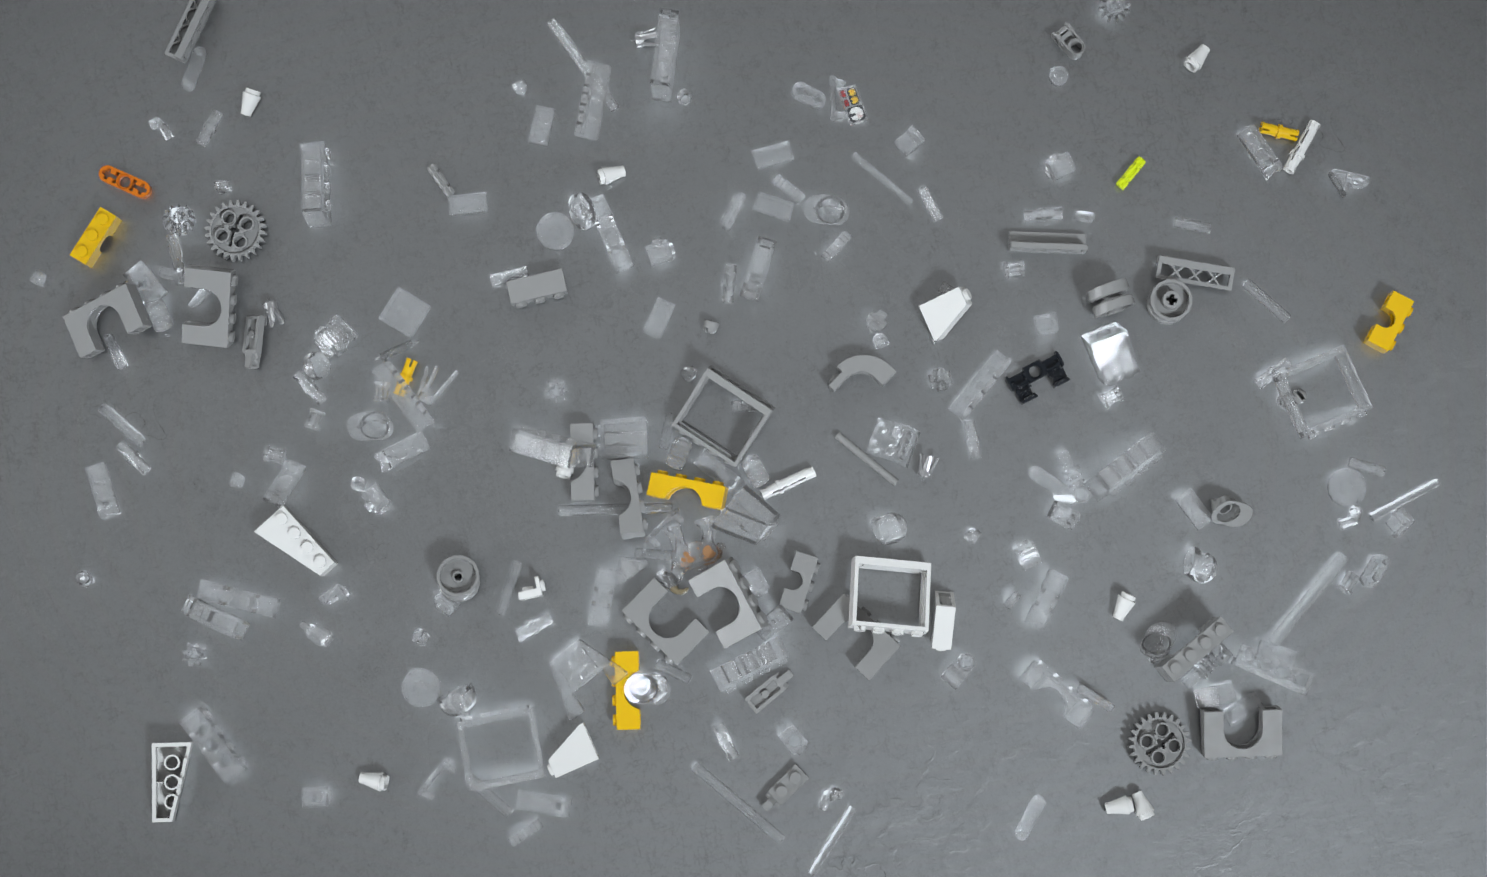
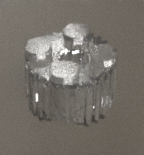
M334 315L329 320L328 325L317 328L314 332L316 337L313 342L328 359H331L334 355L338 357L346 352L348 349L347 345L352 339L355 341L358 334L342 317Z

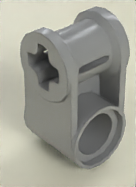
M1066 22L1063 24L1064 27L1056 33L1053 32L1051 37L1070 59L1078 60L1083 55L1085 43L1077 35L1073 27ZM1078 46L1080 51L1074 52L1071 47Z

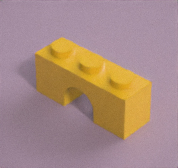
M100 207L73 248L70 256L93 268L102 253L100 252V247L103 241L109 235H114L122 220Z
M1396 291L1390 292L1380 309L1390 317L1389 327L1385 328L1378 324L1371 326L1363 343L1382 354L1392 351L1396 344L1395 337L1405 327V324H1403L1405 318H1409L1414 308L1412 305L1414 301Z

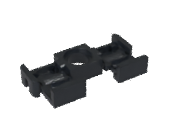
M1055 351L1053 356L1042 362L1039 359L1023 367L1022 372L1011 378L1006 376L1005 381L1009 385L1010 391L1016 393L1020 403L1023 405L1038 397L1036 393H1032L1030 389L1032 387L1031 383L1043 378L1047 373L1048 378L1051 377L1053 381V388L1068 382L1070 378L1067 377L1062 368L1064 362L1060 354ZM1033 366L1037 367L1040 371L1037 377H1033L1029 373V369Z

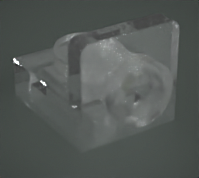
M336 584L318 597L322 604L328 603L331 605L339 599L337 596L340 595L344 602H349L350 598L348 596L350 592L344 585L341 587L339 584Z

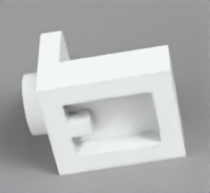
M539 576L534 577L537 588L534 589L533 586L523 587L522 592H518L519 600L523 601L544 596L543 591H546L544 579L540 580Z

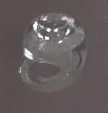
M887 513L882 517L877 516L870 522L876 539L882 545L896 544L902 541L908 529L905 518L897 513Z
M1190 547L1184 558V574L1198 583L1211 581L1218 571L1216 559L1210 553H1206L1203 556L1198 547ZM1194 554V563L1192 564L1191 560Z

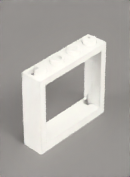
M855 556L851 560L848 628H854L856 632L873 630V633L883 634L887 631L892 632V635L898 636L904 635V633L911 634L912 637H922V635H925L929 631L931 563ZM859 568L921 574L919 626L856 621Z

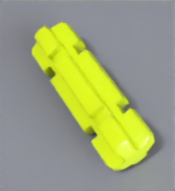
M1138 156L1133 162L1134 164H1131L1117 181L1116 185L1120 189L1124 190L1129 184L1128 182H1131L1144 166L1146 161L1142 157Z

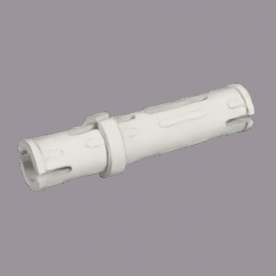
M1309 120L1297 145L1290 151V157L1283 167L1285 172L1289 174L1295 173L1300 161H1303L1305 158L1304 154L1320 128V123L1315 120Z
M811 465L784 479H777L774 481L775 483L759 489L765 501L779 493L781 495L785 490L816 477V473Z

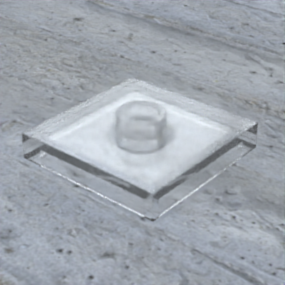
M398 286L378 319L412 339L431 306Z

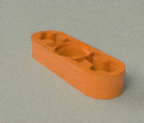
M105 165L99 170L100 179L113 187L140 199H147L152 194V187L137 177L110 165ZM105 172H110L116 176V180L111 177L106 179ZM125 177L130 178V185L128 187L121 186V180ZM135 184L141 188L145 185L146 193H141L138 189L134 188Z

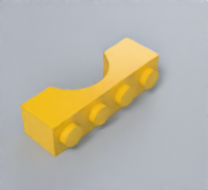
M657 470V473L651 472L646 495L669 500L678 490L685 488L693 489L700 496L702 506L724 511L729 488L724 486L723 482L713 481L710 484L705 483L706 479L694 477V480H690L683 474L676 473L674 477L669 476L667 471Z
M639 651L615 652V656L611 657L612 667H615V675H612V687H616V695H612L613 706H616V714H613V726H617V730L641 729V709L631 705L625 696V684L628 678L640 670Z

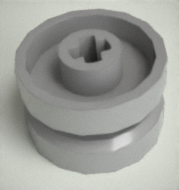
M1126 278L1106 283L1086 293L1089 302L1096 303L1102 301L1092 308L1095 318L1116 314L1135 304L1132 294L1120 295L1129 289Z
M1166 279L1158 283L1149 292L1146 299V309L1150 317L1161 324H1173L1181 320L1190 311L1192 306V294L1189 288L1183 282L1175 279Z
M455 555L445 559L439 565L437 571V583L442 595L454 602H465L473 598L480 587V574L475 562L462 555Z

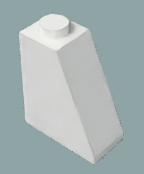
M965 286L957 287L919 306L934 341L944 339L972 305L970 300L972 299L971 293Z
M934 592L931 645L932 649L938 651L951 650L956 611L954 592Z
M585 723L580 724L549 758L547 768L551 776L555 775V778L600 758Z

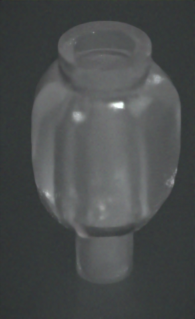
M302 621L299 625L301 629L305 630L306 637L318 646L325 645L328 647L334 638L327 628L317 623L308 624Z

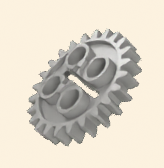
M229 200V206L222 202V209L215 207L217 213L210 212V215L213 217L212 220L206 219L210 226L204 227V229L209 231L204 236L210 238L206 243L213 245L211 250L213 252L217 251L216 255L219 257L223 255L225 260H228L230 257L232 262H235L236 257L241 262L243 261V256L250 259L249 253L251 252L257 255L255 249H262L259 243H265L266 241L262 236L268 234L262 230L267 225L261 223L265 220L263 216L258 217L261 212L259 210L254 211V205L248 208V202L246 201L241 205L240 200H237L235 205ZM234 215L233 222L227 223V217ZM247 221H252L251 228L244 229V224ZM237 228L239 229V232H235V233L232 232L233 229H235V230H237ZM227 232V238L224 241H220V235ZM245 239L244 246L238 247V241Z
M1154 712V718L1150 714H1146L1147 720L1140 717L1141 724L1134 723L1137 729L1130 730L1134 734L1133 737H1128V740L1133 741V744L1128 745V748H1133L1134 750L1130 753V756L1136 755L1133 762H1141L1139 765L1140 769L1147 766V773L1153 769L1154 775H1157L1159 770L1162 775H1165L1166 770L1172 774V767L1179 770L1178 763L1185 764L1182 758L1190 757L1185 753L1186 750H1192L1191 747L1187 746V743L1192 740L1186 739L1190 732H1184L1183 729L1186 725L1179 726L1180 719L1177 718L1173 721L1174 715L1172 714L1168 718H1166L1165 712H1162L1161 717H1159L1158 712ZM1161 724L1166 728L1164 735H1159L1157 732V728ZM1170 733L1174 734L1171 738L1162 742V748L1156 747L1148 755L1146 754L1147 750L1158 744L1157 739L1164 740ZM1145 736L1150 738V744L1147 747L1142 745V738ZM1173 740L1178 744L1175 751L1169 749V743ZM1156 752H1160L1162 755V760L1158 763L1153 759Z

